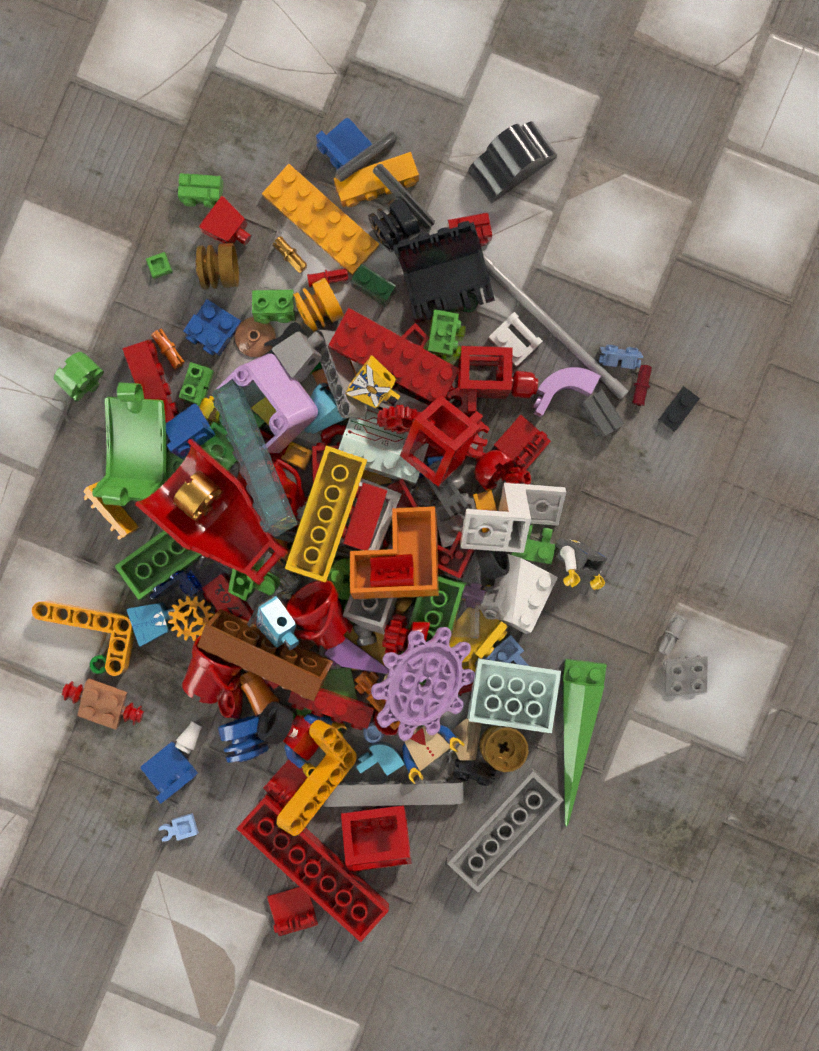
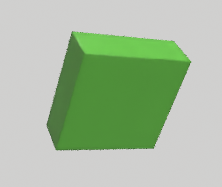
M165 252L146 258L153 279L173 273Z

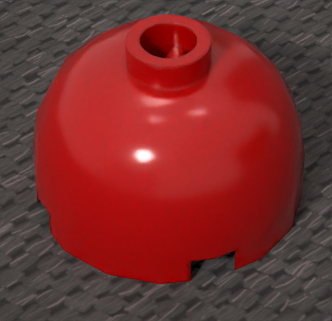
M492 450L487 453L483 452L479 459L476 458L477 463L474 475L478 483L486 491H490L498 486L496 484L498 480L502 478V481L506 479L507 473L511 472L510 468L514 467V460L503 451Z

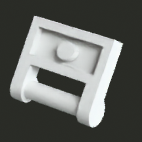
M514 312L488 339L496 347H513L512 364L517 367L543 341L539 337L536 338ZM511 324L531 343L529 347H526L508 328Z

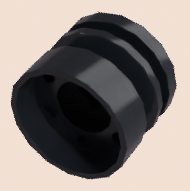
M396 197L386 203L388 214L379 208L377 209L379 218L374 213L368 215L375 236L390 253L394 251V243L398 245V242L401 241V235L409 240L420 235V229L414 216L400 197Z

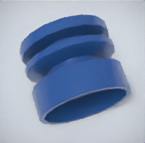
M260 715L245 717L217 727L221 741H231L232 743L223 748L224 752L234 751L226 756L228 763L251 760L269 750L268 744L258 745L264 742V740L255 735Z

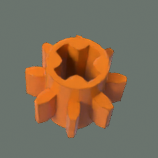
M364 670L355 679L357 682L355 689L360 694L364 692L368 695L371 694V688L374 684L378 683L379 676L375 672L371 671L368 673V671Z

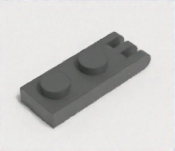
M438 460L428 467L436 473L440 461ZM425 477L451 519L455 517L453 511H451L453 507L458 514L462 512L458 504L461 503L465 510L469 508L450 477L439 487Z

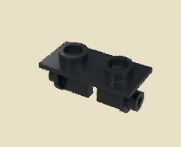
M456 759L454 767L458 769H454L452 775L457 776V779L462 781L475 780L477 784L482 786L492 785L495 781V778L491 776H495L496 769L491 765L478 762L477 769H473L475 761Z

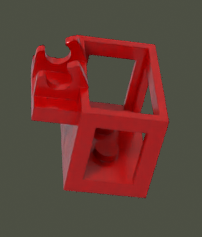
M461 346L458 364L460 369L458 372V388L447 393V401L450 402L452 399H458L461 402V406L458 409L466 416L471 417L476 412L477 398L506 399L512 390L513 347ZM469 366H498L496 369V381L469 380Z
M440 395L414 419L400 456L439 487L463 464L466 456L478 459L481 457L482 452L475 451L472 448V444L485 447L488 440L480 438L478 432L488 433L489 427L481 422L483 415L476 411L469 418ZM425 443H428L443 455L436 473L413 455Z

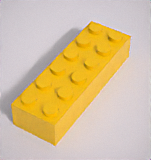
M329 446L325 447L285 569L326 582L367 459Z

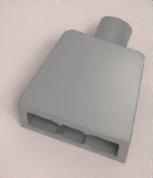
M316 331L309 338L301 332H296L273 347L272 351L291 378L302 383L322 359L321 354L316 348L324 339Z

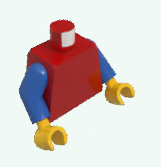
M312 713L306 716L297 715L292 722L288 735L283 740L286 743L284 749L287 758L298 768L302 767L304 774L309 777V770H315L316 767L311 763L307 764L306 761L311 759L319 747L309 734L311 724L316 720H321L337 730L339 728L347 730L344 722L343 724L333 722L326 715H323V717Z

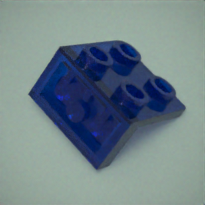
M178 570L169 577V582L164 584L162 582L152 589L154 593L150 595V598H161L180 583V588L186 595L196 596L204 591L202 589L203 586L192 571Z

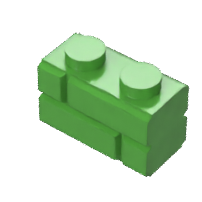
M180 173L178 198L185 206L194 207L196 204H204L207 208H213L220 197L223 196V180L221 176Z

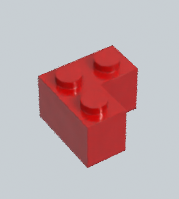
M458 532L450 550L437 544L438 568L462 579L476 549L461 548L462 533Z

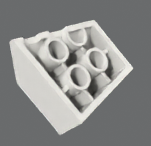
M508 554L510 563L509 573L496 578L494 586H504L507 591L501 606L505 616L504 619L498 620L525 634H529L532 632L558 577L522 558Z

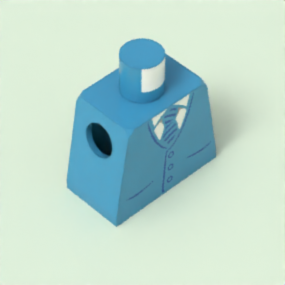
M164 603L126 609L139 646L150 643L172 629V625L168 621L173 619V616H170L169 612L175 611V609L170 608L166 610Z

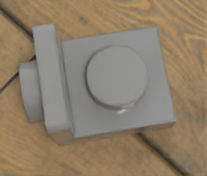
M485 586L478 606L486 619H504L505 614L501 608L507 592L504 586Z

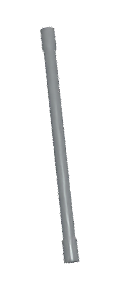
M483 252L488 273L592 372L600 375L599 379L621 400L628 393V390L598 364Z

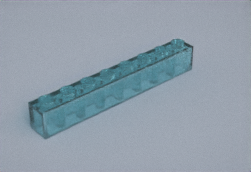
M231 380L212 392L215 400L213 404L217 411H219L221 415L219 418L220 422L228 433L226 438L233 446V456L241 467L239 471L248 484L246 489L255 502L253 507L262 520L260 525L266 533L268 532L277 537L296 526L297 521L244 390L235 381Z

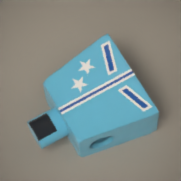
M277 596L259 606L256 626L275 647H279L284 643L289 650L295 648L299 644V641L294 636L296 623Z

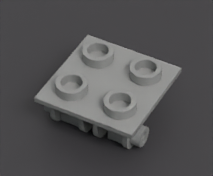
M685 656L684 659L682 657H679V659L667 658L666 661H663V667L666 669V696L707 692V656Z

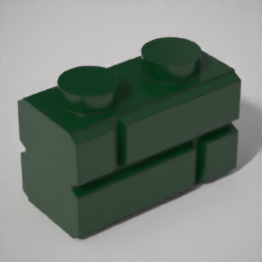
M362 264L350 281L353 288L384 307H387L396 292L395 284L386 281L384 277Z

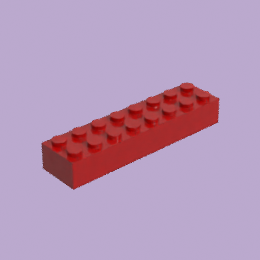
M266 793L236 829L359 942H362L388 913L389 903L358 874L349 872L346 864L306 827L296 836L278 827L277 817L284 807L269 793Z

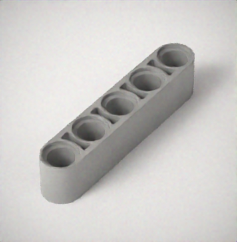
M317 330L316 332L321 335L324 341L316 349L322 356L320 362L339 414L342 418H363L367 412L366 404L345 393L355 377L350 360L328 348L336 331Z

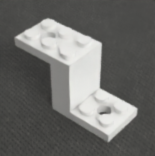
M504 483L498 511L466 509L460 541L461 548L524 553L530 524L559 525L566 496L565 487ZM542 502L547 504L543 508L536 507L537 504ZM482 528L490 529L486 533H482L479 531Z

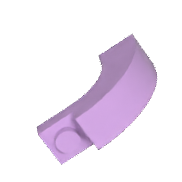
M578 367L556 371L548 376L539 386L537 393L543 397L538 396L533 406L536 409L534 414L541 418L553 395L560 390L572 389L589 397L601 376L590 370Z

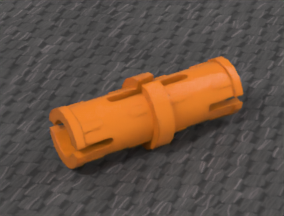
M160 328L159 331H154L151 337L161 349V354L166 356L173 368L177 369L184 365L185 361L175 349L176 345L170 342L163 329Z

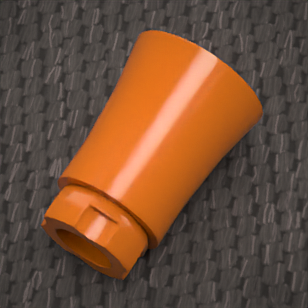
M247 672L240 677V684L242 685L240 687L251 704L255 716L261 714L269 703L280 701L261 676L253 672Z

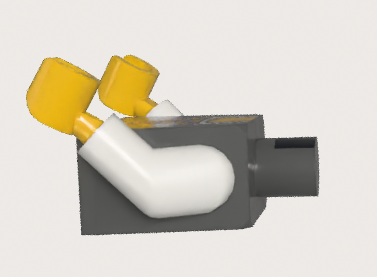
M560 538L556 542L555 547L560 550L557 558L565 563L566 571L569 572V575L563 579L566 586L571 585L572 588L580 582L578 574L594 575L595 578L590 581L593 590H598L605 585V580L599 573H601V569L608 558L580 541Z

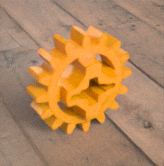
M188 595L186 596V601H183L181 598L178 599L179 606L177 604L172 605L175 611L169 612L173 619H170L168 623L174 624L171 631H179L177 637L183 634L184 640L187 641L188 637L192 636L193 641H195L196 635H202L205 625L210 621L209 618L214 616V613L208 612L211 605H204L205 599L199 602L198 596L191 600ZM190 604L189 610L185 612L179 611L183 606ZM198 606L203 610L205 617L201 616L198 612ZM193 611V616L197 620H194L189 627V619L186 616H189ZM178 620H181L185 626L184 629L181 628V626L178 623ZM197 624L203 625L199 630L192 632L193 627Z

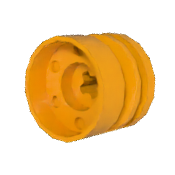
M325 278L312 284L315 292L313 295L306 288L302 289L306 296L303 300L298 292L293 294L296 307L302 319L313 332L318 330L315 324L317 320L323 328L326 327L323 319L325 316L333 323L344 317V313Z

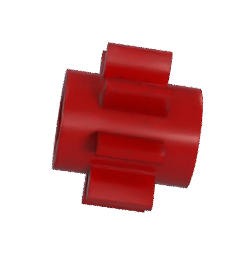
M525 467L510 468L511 473H507L506 483L530 485L531 475L527 470L525 471Z

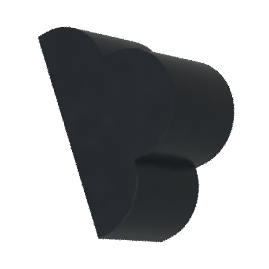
M533 121L522 126L514 124L492 140L486 151L470 165L468 172L492 204L557 158V153Z

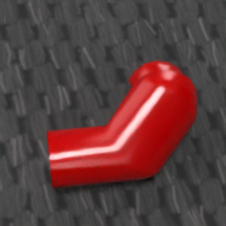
M334 424L322 430L320 434L321 441L328 444L331 443L332 438L336 434L344 435L347 425Z

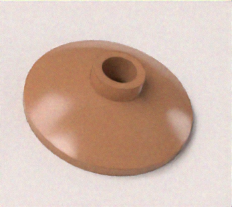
M253 317L242 321L235 332V342L238 349L246 356L254 358L261 357L270 351L273 346H264V344L276 339L274 328L270 323L262 324L255 322ZM254 332L258 333L256 339L251 338V334Z

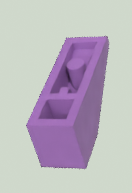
M346 637L341 644L326 649L324 652L327 656L326 658L333 661V666L339 664L342 667L389 673V669Z

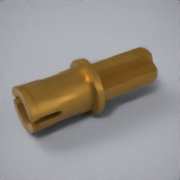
M282 236L278 237L273 242V247L281 253L284 261H288L299 273L306 270L307 263L296 253L297 250L292 248Z

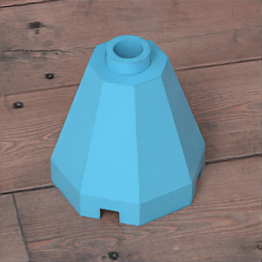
M326 383L319 384L310 397L318 408V414L315 420L304 429L306 433L311 432L315 434L347 419L342 418L339 414L331 390L326 389L329 386Z

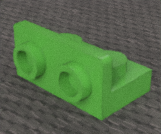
M440 310L433 311L428 352L446 355L448 358L453 353H456L458 341L455 340V335L460 332L461 321L458 320L459 314Z

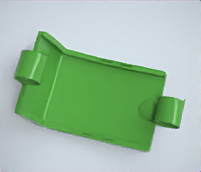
M119 382L117 397L105 398L106 475L96 485L92 494L93 497H101L106 505L125 506L130 500L141 501L146 499L165 483L166 421L164 402L162 400L144 399L143 388L139 383Z

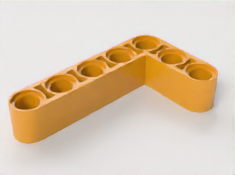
M40 601L33 605L32 615L35 619L111 633L105 664L106 672L109 675L117 676L127 671L135 636L128 615L52 601ZM43 605H45L48 609V612L45 616L41 613V607ZM62 609L68 612L66 619L61 617ZM83 612L88 615L86 623H83L81 620ZM103 616L108 618V625L106 627L101 624ZM123 620H126L129 624V628L126 631L121 628ZM119 640L123 641L125 644V648L123 651L119 650L117 647V642ZM115 660L121 664L120 671L115 670L113 667Z
M316 720L311 724L309 734L326 753V756L277 817L278 827L293 836L303 831L353 767L357 759L356 752L339 731L321 720Z

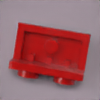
M412 554L370 558L371 588L414 586L415 570Z

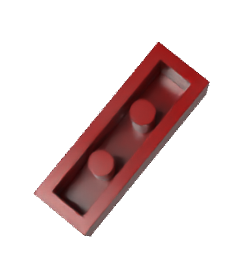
M367 483L358 486L355 498H357L356 506L351 507L348 516L351 519L349 527H344L341 536L344 539L343 544L364 551L369 550L388 490Z

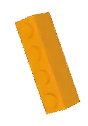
M408 152L359 169L342 182L336 177L333 178L342 207H354L360 201L374 200L383 193L392 194L373 173L374 167L378 164H382L403 187L409 188L414 186L419 181V173L412 153Z

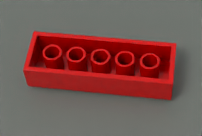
M349 307L328 345V348L361 366L372 355L395 377L394 384L429 403L434 402L440 395L444 398L446 397L460 370Z

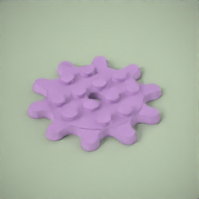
M447 627L438 628L434 637L428 642L424 640L422 632H410L408 635V648L403 654L397 655L396 653L389 652L384 655V665L389 669L388 677L383 682L374 684L371 688L373 698L386 700L385 707L377 716L378 724L381 727H387L394 721H400L398 735L403 741L409 740L414 730L420 725L425 726L429 735L437 734L440 730V717L443 713L450 711L453 714H458L462 711L464 703L458 697L460 688L474 681L475 672L471 669H462V661L471 650L470 644L459 642L454 647H450L451 630ZM426 679L425 685L421 686L419 682Z

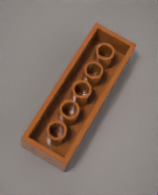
M219 609L205 625L198 643V647L204 649L205 652L215 654L226 662L234 663L245 671L253 672L264 680L272 681L282 688L291 690L301 697L312 701L315 700L333 664V661L299 645L291 650L284 643L279 647H275L256 625L222 609Z

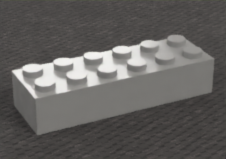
M530 767L446 857L447 864L475 891L479 892L562 803V796Z

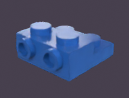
M206 299L197 315H193L183 332L187 335L185 337L187 340L195 345L199 342L204 346L203 350L213 356L216 353L221 356L241 321Z

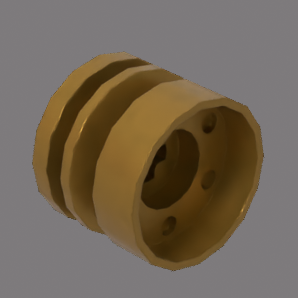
M233 243L219 244L218 254L215 253L212 245L207 246V252L203 245L197 247L196 272L203 290L209 289L210 284L213 289H217L219 279H221L224 288L239 286V265L236 248Z
M493 725L486 729L479 742L480 753L483 759L496 770L502 772H513L519 769L525 763L529 753L525 737L512 727ZM504 743V745L506 746L505 749H500L498 747V744Z

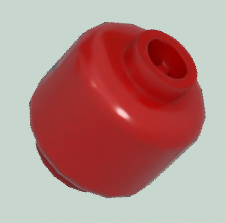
M526 371L514 372L512 376V396L528 399L537 393L538 378H535L534 373Z

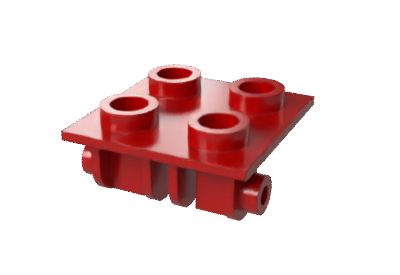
M520 414L494 446L508 454L518 467H525L526 471L551 440L547 438L545 432H540Z
M288 759L263 789L285 807L308 777L304 774L302 767L298 768Z
M300 887L267 896L275 923L273 925L275 934L278 933V937L318 925L311 897Z

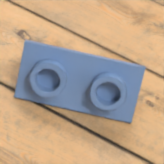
M615 345L600 347L604 355L599 356V363H602L603 366L617 367L618 360H622L621 368H640L641 360H638V358H643V355L638 351L639 349L627 347L626 350L618 349V346Z

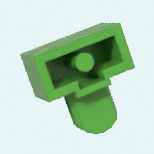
M264 558L254 568L255 571L258 572V570L263 566ZM232 569L228 593L247 601L256 589L271 596L281 583L278 576L268 572L262 584L258 585L246 574Z

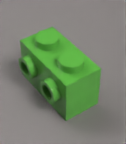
M252 290V315L254 321L262 324L269 323L270 321H278L280 323L295 321L294 290Z

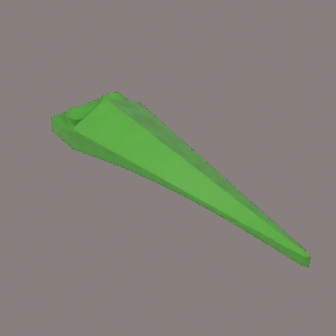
M565 659L562 690L564 823L566 827L569 824L604 690L607 666L605 663Z

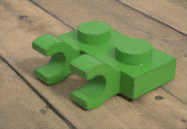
M530 525L524 553L512 552L511 555L525 560L552 564L556 545L550 543L553 529L543 528L541 541L530 540L533 526Z

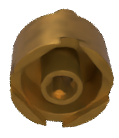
M202 471L191 476L193 480L188 484L185 482L173 499L175 501L173 504L194 521H197L202 515L206 516L213 508L211 503L214 500H218L224 493L221 487Z

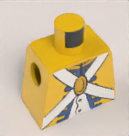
M372 355L351 381L345 392L347 395L373 408H377L383 400L394 406L400 398V395L391 390L396 380L395 377Z

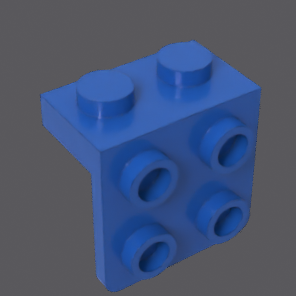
M345 118L327 135L322 130L316 135L317 148L323 155L326 154L330 158V162L336 169H339L372 145L349 118Z
M196 404L191 405L166 423V433L171 441L167 444L170 452L181 459L186 457L190 451L189 439H193L201 446L215 436L200 407Z

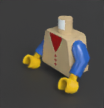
M440 724V730L435 735H429L425 726H418L414 730L412 737L404 741L405 743L402 746L403 761L409 772V779L413 784H415L414 777L416 775H419L420 779L423 780V775L420 773L421 770L450 748L458 753L456 744L460 743L462 746H465L464 742L456 738L453 732L444 725Z

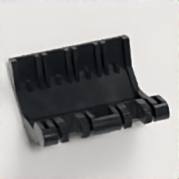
M464 221L459 223L458 227L451 229L444 227L439 229L438 233L431 235L424 233L419 235L418 239L411 241L404 239L399 241L398 245L393 246L404 274L416 324L425 321L421 306H423L426 319H432L428 305L430 303L436 302V309L443 311L441 300H443L446 312H459L464 310L461 299L462 294L466 309L471 308V301L468 297V292L471 291L476 292V299L479 305L484 304L480 289L483 290L486 303L495 301L474 222Z

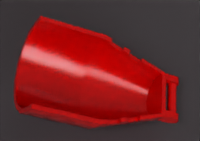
M189 439L190 451L175 473L156 492L146 499L137 501L135 505L183 548L195 551L204 557L211 558L225 566L242 572L255 583L261 585L266 574L281 557L284 558L287 555L288 551L274 539L243 484L193 439ZM202 471L220 486L224 493L218 500H214L211 503L213 508L206 516L202 515L197 521H194L173 504L175 502L173 499L185 482L188 484L193 480L191 478L193 474ZM273 549L275 552L258 572L255 571L254 568Z

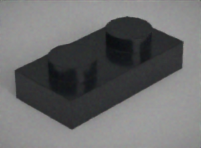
M683 386L658 420L675 432L700 398Z

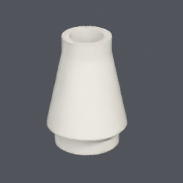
M191 721L190 725L177 738L175 747L190 754L191 750L195 748L202 727Z

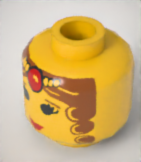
M213 396L203 398L199 405L210 426L213 422L219 425L221 422L219 417L227 410L224 406L225 402Z

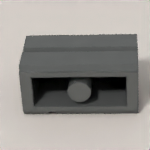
M603 389L580 404L581 409L579 411L585 420L589 419L592 426L590 428L596 437L600 436L602 439L624 425L623 420Z

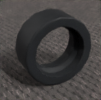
M476 549L478 563L487 578L493 580L509 573L510 563L506 551Z
M277 701L269 703L258 721V737L272 744L281 743L288 735L292 726V709Z

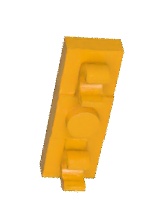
M99 482L85 488L83 491L86 494L84 500L90 499L93 502L91 508L96 507L102 516L112 524L110 530L118 531L120 534L117 537L118 540L136 532L139 528L138 525L121 506L106 505L101 497H93L92 491Z

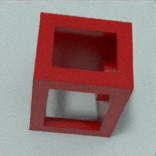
M404 806L341 813L345 864L349 872L412 864Z

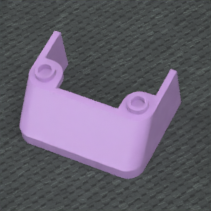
M266 354L237 367L216 389L218 392L236 394L240 389L249 386L254 381L277 411L269 421V427L275 436L261 450L266 453H280L315 420L318 408L300 383L291 378L277 356Z

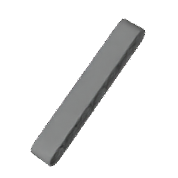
M418 780L414 781L415 784L412 781L340 782L322 806L461 804L464 802L463 781Z

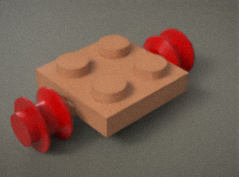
M88 679L85 682L84 690L82 684L75 687L73 681L65 684L62 690L64 701L71 698L72 703L75 704L81 700L78 717L115 730L120 724L122 715L124 722L130 719L133 720V725L137 722L140 723L144 716L142 706L134 708L133 702L126 707L124 706L128 692L92 679Z

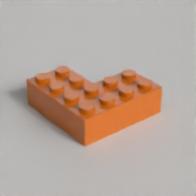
M435 506L392 508L393 549L350 551V594L353 599L439 596L437 514ZM413 555L415 570L414 586L371 588V557Z

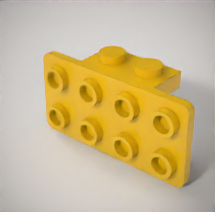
M485 587L456 621L449 643L450 647H454L459 642L469 643L471 650L467 656L473 655V663H476L478 658L482 659L483 656L487 658L494 650L493 644L497 640L501 641L508 633L506 631L508 627L506 623L498 619H486L478 605ZM463 662V663H462V666L469 665V664H468V662Z

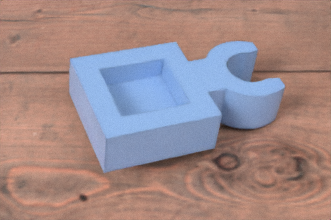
M193 813L172 819V826L170 824H163L159 827V831L164 829L168 831V836H164L162 841L170 840L173 835H176L178 841L198 834Z

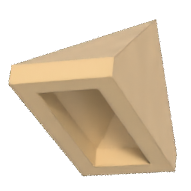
M466 718L452 730L456 738L465 744V746L460 744L456 749L459 751L458 753L456 752L459 760H476L482 723L471 722Z

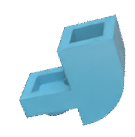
M379 741L369 745L372 753L366 752L358 758L359 762H357L356 767L362 773L378 762L388 776L403 766L404 761L392 744Z

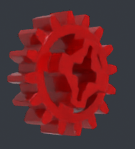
M404 405L390 406L388 409L383 408L382 411H378L377 424H379V427H384V430H391V432H396V434L409 433L414 419L421 412H417V409L404 407Z
M395 614L393 620H391V625H386L382 641V647H386L385 654L393 652L400 655L401 651L406 650L410 632L406 628V616Z

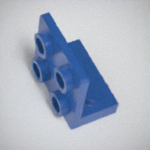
M174 742L169 743L140 767L160 794L155 798L160 804L198 774L180 749L175 747L176 744Z

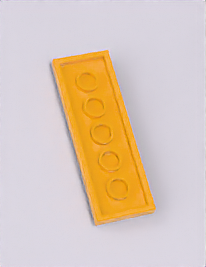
M290 164L262 192V196L344 269H347L352 276L359 266L363 265L379 247L377 241Z

